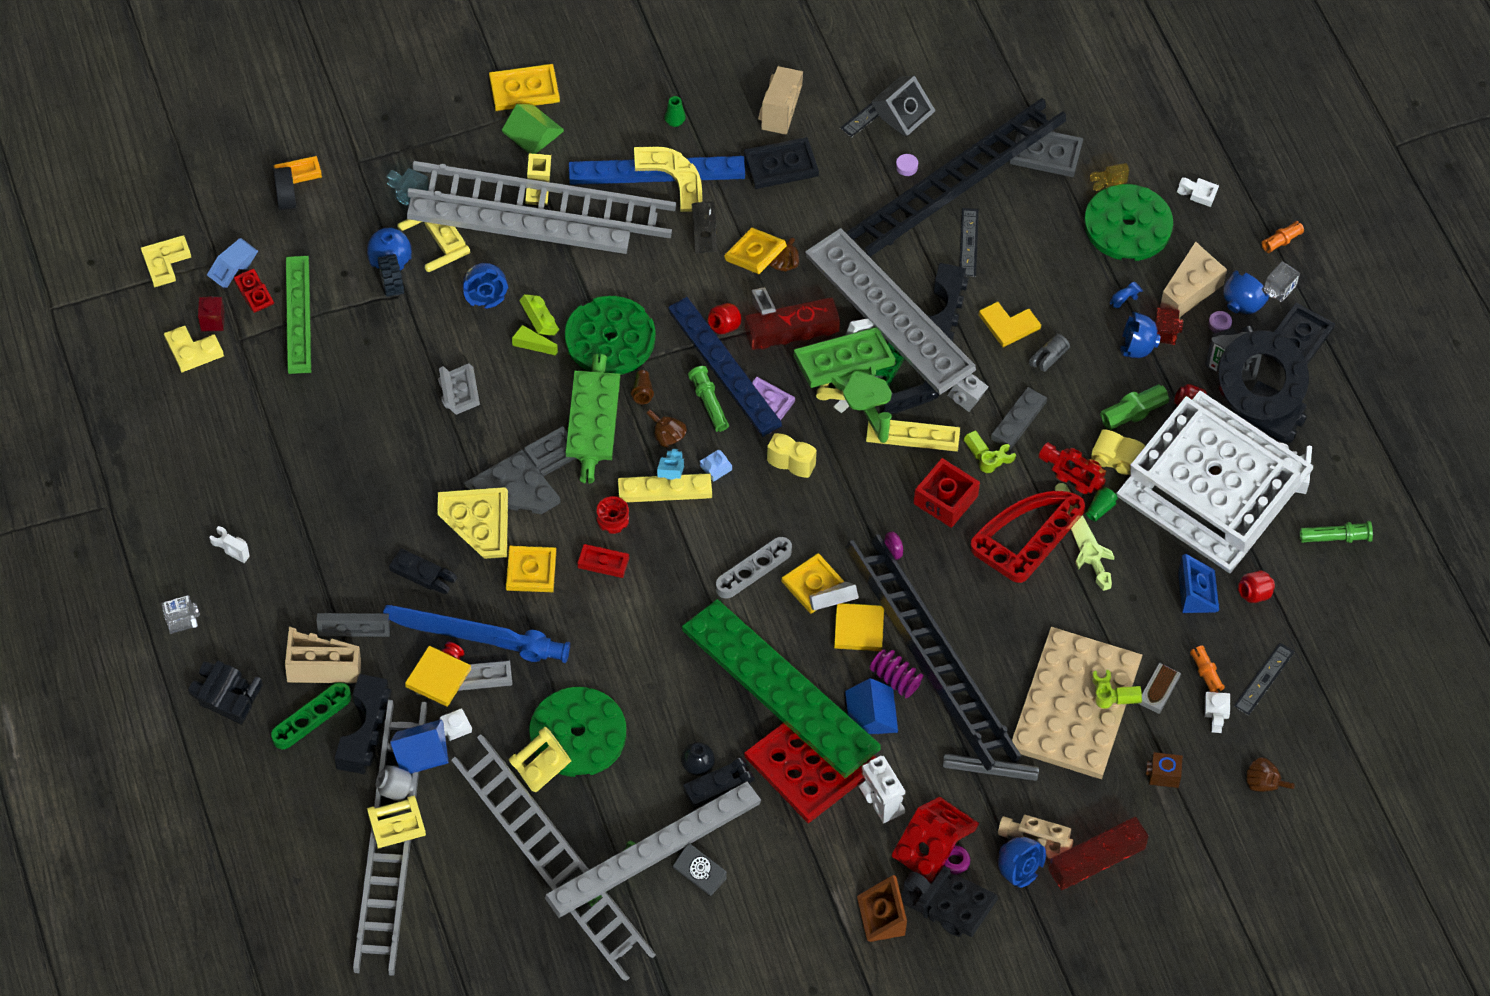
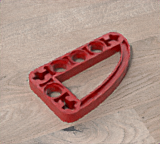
M1048 491L1027 497L1006 508L990 520L972 538L971 552L975 557L1016 583L1025 582L1081 518L1085 509L1084 499L1066 491ZM1060 504L1017 555L991 538L1003 526L1030 510L1046 505ZM1077 504L1078 508H1074L1069 515L1070 505L1075 506ZM1064 519L1067 524L1064 527H1058L1054 521ZM1046 534L1052 536L1053 541L1044 543L1040 538ZM983 543L985 544V548H984V547H981L980 549L977 548V544H978V545H982ZM1029 551H1036L1039 553V557L1030 559L1026 554ZM1002 554L1007 559L1002 563H998L994 560V556ZM1023 562H1024L1025 565H1024V567H1023V573H1022V572L1015 573V569H1016V570H1019V569L1023 566Z

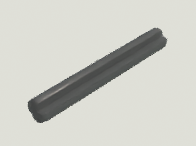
M945 754L943 760V767L1034 781L1038 779L1039 767L994 760V766L991 770L987 771L979 758Z

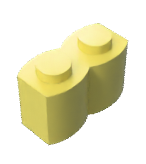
M1102 429L1092 450L1091 459L1099 462L1102 465L1101 467H1113L1122 475H1131L1130 465L1145 448V445L1135 439L1126 438L1116 432Z
M776 433L768 445L767 461L776 468L788 469L799 477L808 478L816 465L817 450L810 444L795 442L787 435Z

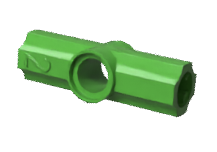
M1158 384L1139 394L1137 392L1127 394L1120 403L1101 411L1100 416L1106 429L1112 430L1131 420L1132 422L1141 421L1150 411L1169 403L1167 390L1163 385Z

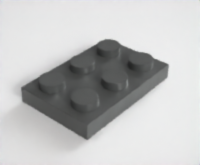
M1024 126V127H1026L1027 129H1029V130L1032 131V132L1037 129V128H1032V127ZM1017 132L1015 143L1025 136ZM1050 132L1012 158L1010 164L1074 177L1083 138Z

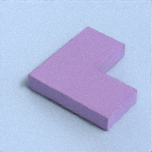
M756 377L752 382L781 420L795 402V397Z

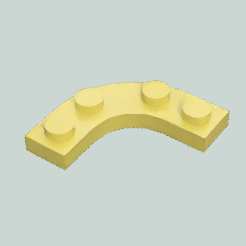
M634 147L635 171H662L668 173L678 183L680 212L703 211L701 179L693 163L691 164L681 153L665 147Z

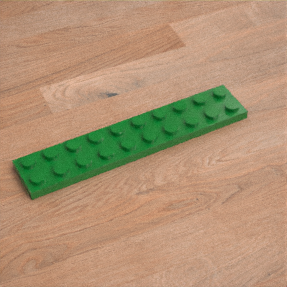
M718 599L682 626L683 632L844 778H847L881 750V744Z

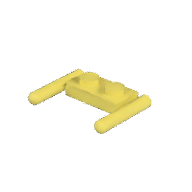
M406 219L398 223L397 228L400 231H404L422 221ZM424 222L445 254L425 264L424 268L427 272L438 269L471 253L455 227Z

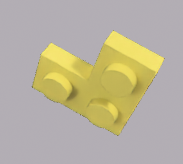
M184 235L141 248L154 287L176 281L171 263L191 258Z
M186 326L164 333L165 340L181 373L224 356L215 334L193 342Z

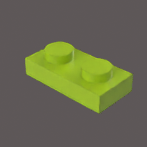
M524 294L519 301L537 333L555 336L559 328L555 323L554 317L548 311L544 300L540 296Z

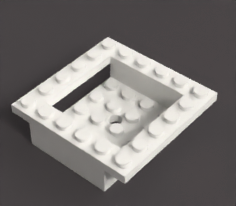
M1199 391L1192 400L1187 396L1183 399L1130 465L1131 476L1117 492V497L1219 567L1231 573L1313 470V465L1202 391ZM1212 466H1218L1222 472L1218 475H1212L1208 470ZM1157 486L1225 532V539L1152 491V488Z

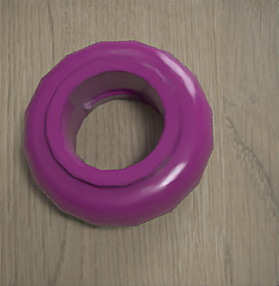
M887 532L884 542L894 558L898 560L903 556L901 539L895 532Z
M955 845L949 857L959 856L962 862L960 864H952L947 858L944 866L950 868L951 874L956 875L968 869L971 859L966 849Z

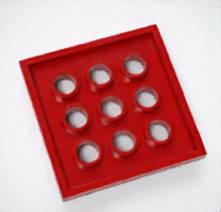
M784 723L744 753V757L808 824L863 782L865 778L862 774V766L876 758L872 756L847 778H844ZM794 739H799L803 742V745L796 748L790 742ZM776 753H781L785 756V759L777 762L773 760L772 756ZM816 756L820 761L816 764H810L806 761V758ZM791 770H798L801 773V776L798 778H791L788 775V772ZM826 772H831L835 775V779L827 781L822 775ZM812 786L817 789V793L808 795L804 792V789Z

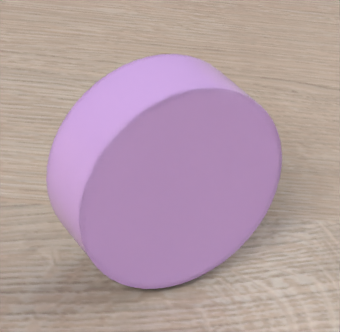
M911 154L899 156L896 162L898 173L903 176L914 175L918 170L917 158Z
M1217 311L1210 316L1209 328L1214 333L1231 328L1232 319L1226 312Z

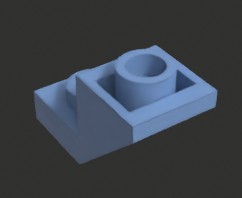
M238 239L217 257L207 276L223 288H228L238 269L247 270L258 250L243 239Z

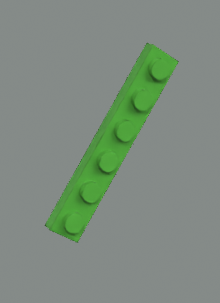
M309 256L286 257L288 373H311Z

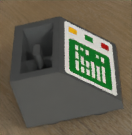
M1247 332L1212 337L1206 366L1217 372L1220 357L1225 349L1236 338ZM1262 354L1254 355L1244 363L1242 368L1243 381L1256 379Z

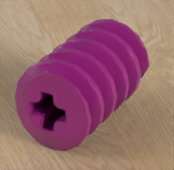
M882 650L873 659L870 670L877 672L879 678H884L885 683H891V687L894 690L898 689V693L901 696L905 695V698H909L920 686L924 675L921 673L915 677L916 668L907 671L909 663L905 662L900 665L902 661L901 656L893 659L895 655L894 650L886 653V650Z

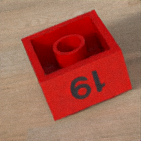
M941 458L915 489L914 505L952 528L978 497L980 481Z

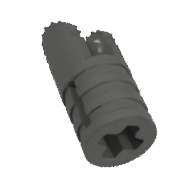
M1056 333L1029 360L1030 366H1039L1040 370L1047 371L1070 348L1069 342L1064 336Z

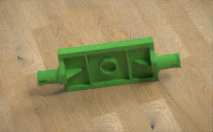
M599 354L593 355L591 372H574L566 457H575L580 460L582 465L579 480L582 483H586L588 475V484L593 483L595 480V465L601 460H612L620 374L605 373L607 356L601 354L600 363L598 359Z

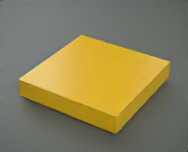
M751 228L724 257L727 262L760 274L787 245L783 239Z
M509 546L506 590L554 592L556 548Z
M817 553L783 576L781 582L806 610L812 614L816 610H812L809 596L841 584L844 580Z
M837 604L834 648L882 651L884 608L876 605Z
M429 646L405 682V686L448 707L471 671V665Z

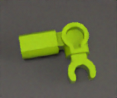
M977 431L967 434L964 438V442L975 458L980 460L979 468L982 472L992 473L1002 463L1009 464L1015 460V453L1011 455L1005 454L1009 451V444L1002 445L999 451L995 450L992 452L989 451V448Z
M1106 670L1105 678H1099L1097 671H1093L1092 681L1096 685L1095 702L1098 707L1106 709L1111 707L1113 703L1119 705L1142 702L1141 686L1119 687L1113 690L1110 684L1111 672L1109 670Z

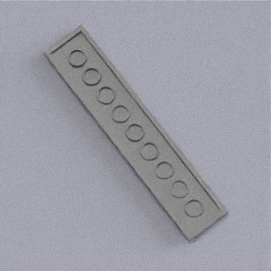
M841 228L805 251L806 257L866 319L873 323L875 328L879 329L882 336L939 395L976 371L975 364Z

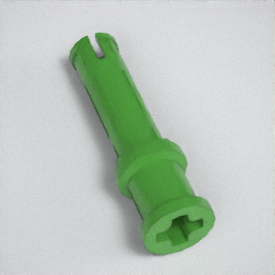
M706 366L696 367L688 373V377L690 380H693L696 387L695 393L703 400L715 431H724L729 427V423L715 396V385L713 382H710Z
M1366 521L1363 524L1347 522L1344 526L1300 528L1301 543L1345 540L1348 543H1352L1353 540L1372 542L1373 539L1371 521Z

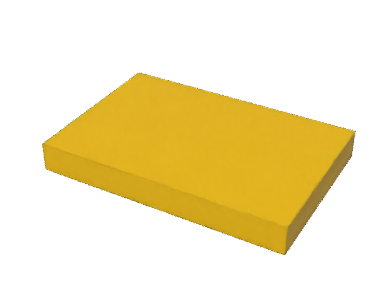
M553 64L489 72L496 111L514 109L516 104L536 106L560 102Z

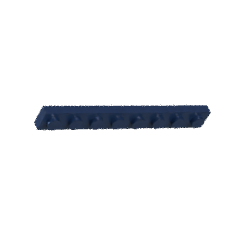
M686 297L669 306L668 310L671 316L760 435L764 437L782 427L781 420L689 298Z

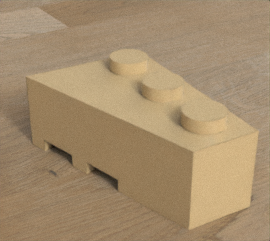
M778 66L775 74L771 75L769 88L765 93L759 113V120H762V130L787 135L802 88L803 71Z
M1195 242L1164 289L1160 307L1175 320L1179 319L1224 285L1227 269Z
M289 627L285 660L287 682L357 683L361 672L359 646L334 639L330 641L317 637V634L313 633L309 635L299 633L295 628Z

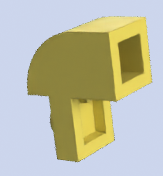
M529 153L527 179L550 182L551 155ZM527 188L525 204L539 205L541 190ZM547 191L544 206L548 205L549 191Z

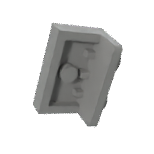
M468 363L450 372L445 367L439 368L440 377L438 381L443 390L442 402L447 409L449 408L457 415L480 405L472 365Z

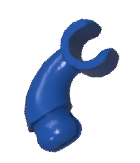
M1132 282L1127 288L1116 292L1112 296L1110 304H1114V308H1120L1129 296L1136 300L1138 298L1137 294L1143 290L1136 282Z

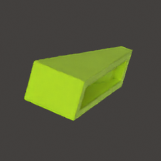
M523 325L512 337V346L551 355L558 353L557 344Z

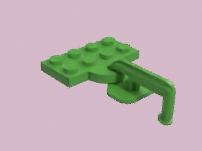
M876 327L794 349L793 356L810 388L832 382L837 389L843 391V396L852 409L864 411L880 442H887L892 415L888 412L878 414L875 406L888 403L891 400L892 393L886 381L876 377V370L895 365V357L879 329Z

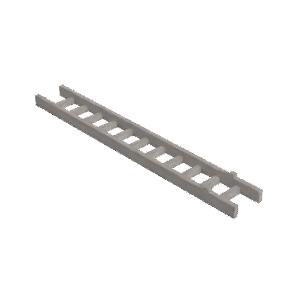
M417 161L413 162V170L432 174L429 190L408 188V197L424 198L671 238L672 229L655 227L657 219L656 208L675 211L676 202L455 168L445 164L436 165ZM438 174L454 176L450 194H444L440 191L434 192ZM459 177L475 180L472 198L456 196ZM481 181L497 183L494 201L478 199ZM503 184L520 187L517 205L500 202ZM525 188L541 190L538 208L522 206ZM547 191L563 194L560 212L544 209ZM569 195L585 197L582 215L566 213ZM590 198L607 201L604 219L588 216ZM612 202L629 204L626 222L609 220ZM634 205L650 207L648 226L631 223Z
M388 700L379 772L391 766L386 765L388 752H394L389 743L390 731H402L425 724L427 702H422L418 724L414 722H392L394 704L393 700ZM419 772L411 774L413 775L414 789L410 796L415 795V798L417 795ZM378 787L376 789L374 808L381 807L382 795H380ZM409 809L408 811H401L398 813L390 814L387 816H383V818H390L401 814L411 812V810ZM372 827L353 969L354 973H359L362 953L390 955L388 971L389 975L394 976L411 840L404 841L403 855L375 853L376 840ZM374 861L402 863L400 878L372 876ZM371 884L399 886L397 901L369 899ZM368 907L396 909L394 924L366 922ZM365 930L393 932L391 947L363 945Z
M480 734L477 738L489 753L469 771L458 758L454 757L452 759L456 767L552 890L557 889L558 885L577 868H580L583 873L589 871L588 867L484 736ZM495 760L503 771L482 789L473 777L491 761ZM508 777L517 789L498 806H495L487 795ZM523 795L531 807L510 825L502 815V812ZM537 813L545 823V826L524 843L516 833V830ZM551 831L560 843L538 861L530 849ZM565 849L574 861L552 879L544 866ZM604 892L601 894L603 898L583 916L580 915L577 909L570 913L620 977L627 981L630 977L616 961L618 957H622L636 942L641 945L648 956L653 958L656 954L610 895ZM608 904L617 917L596 935L587 922ZM623 923L632 936L610 953L602 943V940Z

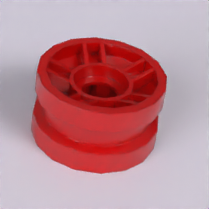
M614 496L601 500L597 506L598 526L603 531L606 530L612 534L621 532L629 524V507L623 499Z

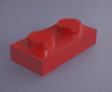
M584 544L579 557L578 568L624 578L629 554Z

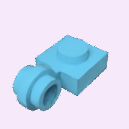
M672 449V451H667V458L661 457L657 469L658 477L669 480L681 479L684 469L682 451Z

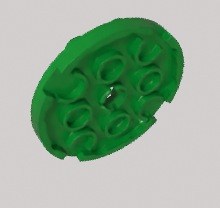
M1132 184L1110 186L1097 193L1091 199L1085 212V232L1090 242L1105 255L1118 260H1122V258H1135V261L1150 258L1164 249L1172 234L1173 216L1169 206L1158 194L1142 186ZM1123 219L1131 221L1134 220V224L1126 225L1123 222Z
M602 296L594 298L592 302L584 306L580 305L569 317L565 328V343L569 355L580 367L589 372L592 371L593 355L599 354L598 359L600 363V357L603 354L607 356L605 373L620 375L629 373L647 361L655 346V326L652 318L650 319L641 305L624 297ZM614 333L616 337L608 340L605 334Z
M571 687L551 694L539 704L530 722L531 742L539 735V731L546 727L572 760L558 773L564 776L575 777V775L590 774L591 776L602 772L618 759L626 742V721L620 707L608 695L592 688ZM572 728H584V734L580 736L572 734ZM545 742L534 752L535 755L541 754L549 746L548 743Z

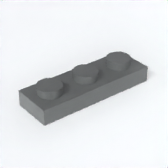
M1027 387L992 433L991 439L1000 445L1009 444V450H1011L1044 407L1047 397Z
M317 613L318 636L390 637L389 614Z

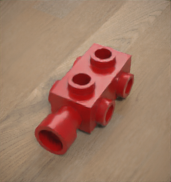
M1047 442L1039 453V459L1046 463L1051 462L1054 464L1052 471L1057 473L1055 476L1057 479L1066 483L1068 481L1076 484L1075 489L1083 494L1100 490L1106 481L1103 477L1107 471L1101 468L1102 465L1095 460L1085 459L1082 457V453L1074 448H1067L1059 452L1054 445ZM1070 460L1075 463L1074 468L1070 466ZM1089 472L1095 475L1093 479L1089 477Z

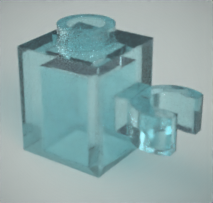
M408 168L403 176L392 170L387 175V178L390 179L387 183L388 186L395 188L396 200L403 205L410 204L411 198L408 197V188L429 190L428 176Z

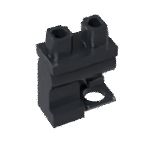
M218 660L216 664L204 661L199 674L207 678L204 684L193 681L188 689L189 694L199 701L200 706L242 725L252 708L251 704H253L263 686L261 678L255 677L250 685L246 679L241 678L242 674L236 668L224 665L223 662ZM234 690H238L239 693H240V696L237 695V694H235V693H233V691H234Z

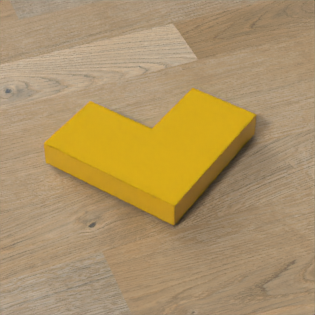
M996 302L979 311L980 318L1002 347L1041 329L1040 322L1030 309L1010 318L999 302Z

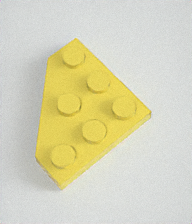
M506 487L438 492V516L484 559L507 557L508 490Z

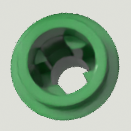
M677 96L669 99L664 115L665 121L672 127L682 125L686 119L682 100Z
M1107 487L1098 490L1085 513L1086 516L1096 522L1116 505L1117 495Z

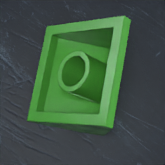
M516 104L502 128V132L526 152L536 154L563 133L564 129L534 105Z

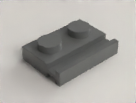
M563 426L524 447L525 454L543 477L576 459L575 457H566L568 433Z

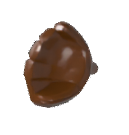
M794 238L789 239L786 243L787 246L769 264L771 267L778 271H788L798 266L799 254L796 247L793 246Z
M651 410L646 413L657 423L654 426V436L662 447H669L684 438L687 429L683 422L666 416L660 419Z
M1260 757L1253 761L1247 770V783L1252 791H1274L1279 786L1294 789L1295 784L1282 781L1278 768L1265 757Z

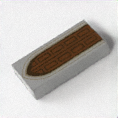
M1159 663L1142 693V702L1138 704L1160 714L1181 673Z

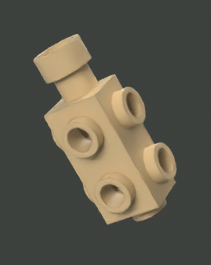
M1028 815L1023 816L1020 824L1013 822L1011 818L1003 816L998 829L999 836L1006 838L1009 836L1015 838L1028 837L1036 840L1045 847L1046 856L1050 859H1063L1065 853L1070 854L1074 841L1070 839L1071 828Z

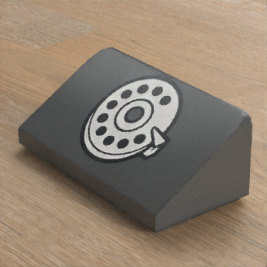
M691 844L685 847L673 865L675 870L710 896L727 879V872Z

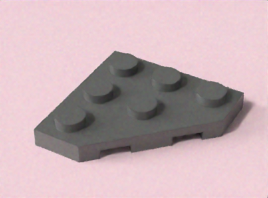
M523 450L464 483L466 490L506 487L508 490V509L511 510L525 509L532 510V513L543 514L561 503L560 497Z

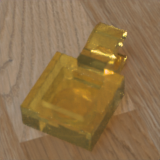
M1127 163L1106 167L1104 172L1091 173L1090 181H1099L1094 183L1093 189L1097 191L1103 189L1104 185L1110 187L1127 183L1129 167Z

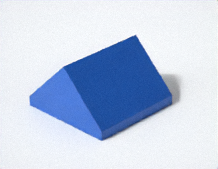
M1187 554L1182 555L1178 571L1182 613L1218 612L1219 603L1215 570Z
M869 678L845 691L848 716L868 734L898 733L892 687Z
M442 719L398 731L390 741L399 768L408 771L410 774L449 763Z

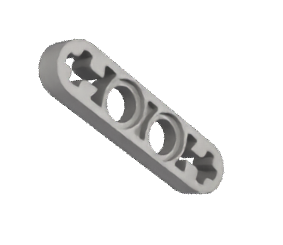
M785 537L775 538L725 572L716 581L717 594L722 598H731L786 561L792 553V543ZM778 546H779L780 548L786 547V549H785V551H783V550L777 551V547H778ZM765 557L770 562L762 566L757 563V559ZM741 570H748L751 572V576L742 578L738 573ZM722 584H725L726 586L731 584V589H728L727 587L722 588Z

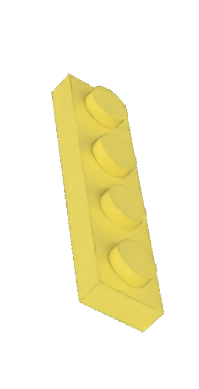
M890 420L889 438L887 442L881 443L868 421L866 442L958 452L960 427Z
M711 474L681 475V479L676 478L672 480L658 476L618 478L619 498L625 502L712 498Z

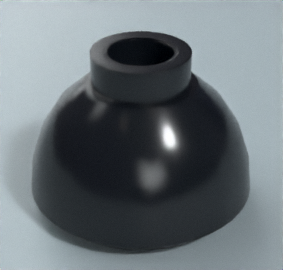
M694 742L684 749L681 762L684 769L689 773L701 775L713 768L715 756L713 750L707 744Z

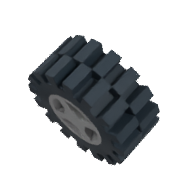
M396 254L378 257V266L386 297L404 294L403 281Z

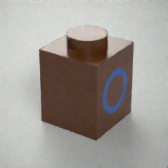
M1153 752L1152 760L1147 761L1146 775L1150 776L1149 785L1179 788L1183 755Z

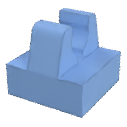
M721 450L715 451L700 461V467L706 474H711L713 482L732 471V465Z

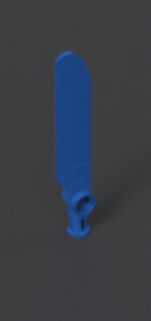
M386 605L383 610V614H389V619L399 625L518 651L520 656L528 661L537 662L540 659L546 660L549 657L566 663L569 657L570 642L564 644L551 641V638H547L540 631L528 630L525 635H520L507 628L392 605Z

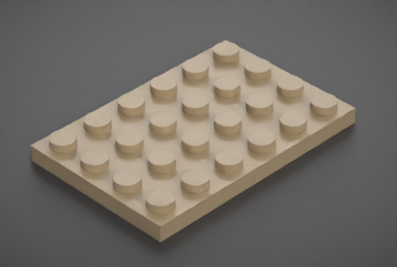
M1051 627L1012 739L1020 754L1102 779L1127 704L1117 705V703H1113L1111 707L1106 709L1098 707L1095 702L1096 685L1092 681L1093 671H1097L1099 678H1105L1106 670H1109L1111 672L1110 684L1113 690L1119 687H1132L1142 654Z

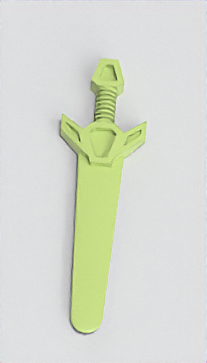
M1058 483L1055 486V491L1070 492L1068 486L1064 483ZM1077 504L1075 506L1070 505L1069 515L1074 508H1078ZM1082 515L1071 528L1080 550L1076 566L1079 570L1084 562L1092 564L1097 575L1096 583L1103 591L1111 589V573L1105 572L1100 559L1103 557L1114 560V555L1111 550L1098 545Z

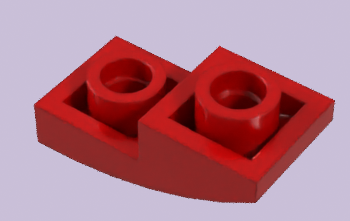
M255 269L234 277L238 290L253 313L274 304L265 284H262Z

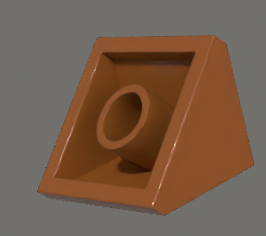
M890 876L857 896L867 941L872 942L905 936L907 919L896 876Z

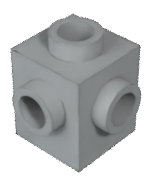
M971 373L952 386V390L947 396L970 412L988 389V386Z

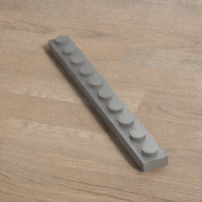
M411 197L407 212V219L623 254H627L630 231L417 197Z
M745 782L546 894L545 899L558 918L758 806L761 799L750 784Z

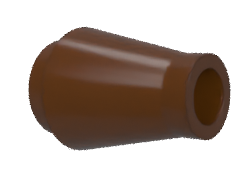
M640 370L636 373L631 392L632 398L638 404H647L654 396L649 373L645 370Z

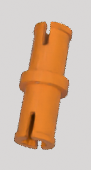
M1295 221L1284 229H1278L1274 235L1262 241L1264 251L1271 253L1281 245L1286 246L1290 243L1291 239L1304 233L1303 225L1299 221Z
M1204 646L1196 647L1198 652L1195 649L1191 650L1190 654L1199 668L1198 673L1200 677L1204 678L1210 692L1218 693V688L1222 691L1225 687L1216 672L1217 667L1215 663H1211Z

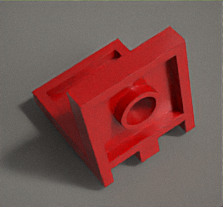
M938 797L917 808L891 856L932 883L944 866L956 842L975 832L979 823L943 798ZM921 842L928 845V855L920 852L919 844Z

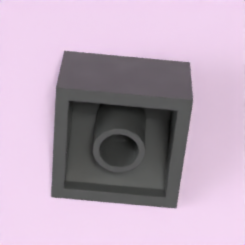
M915 75L899 77L871 101L881 119L904 136H908L935 112Z

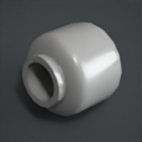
M394 766L382 769L376 779V787H378L380 795L395 801H401L406 796H410L414 789L411 774Z

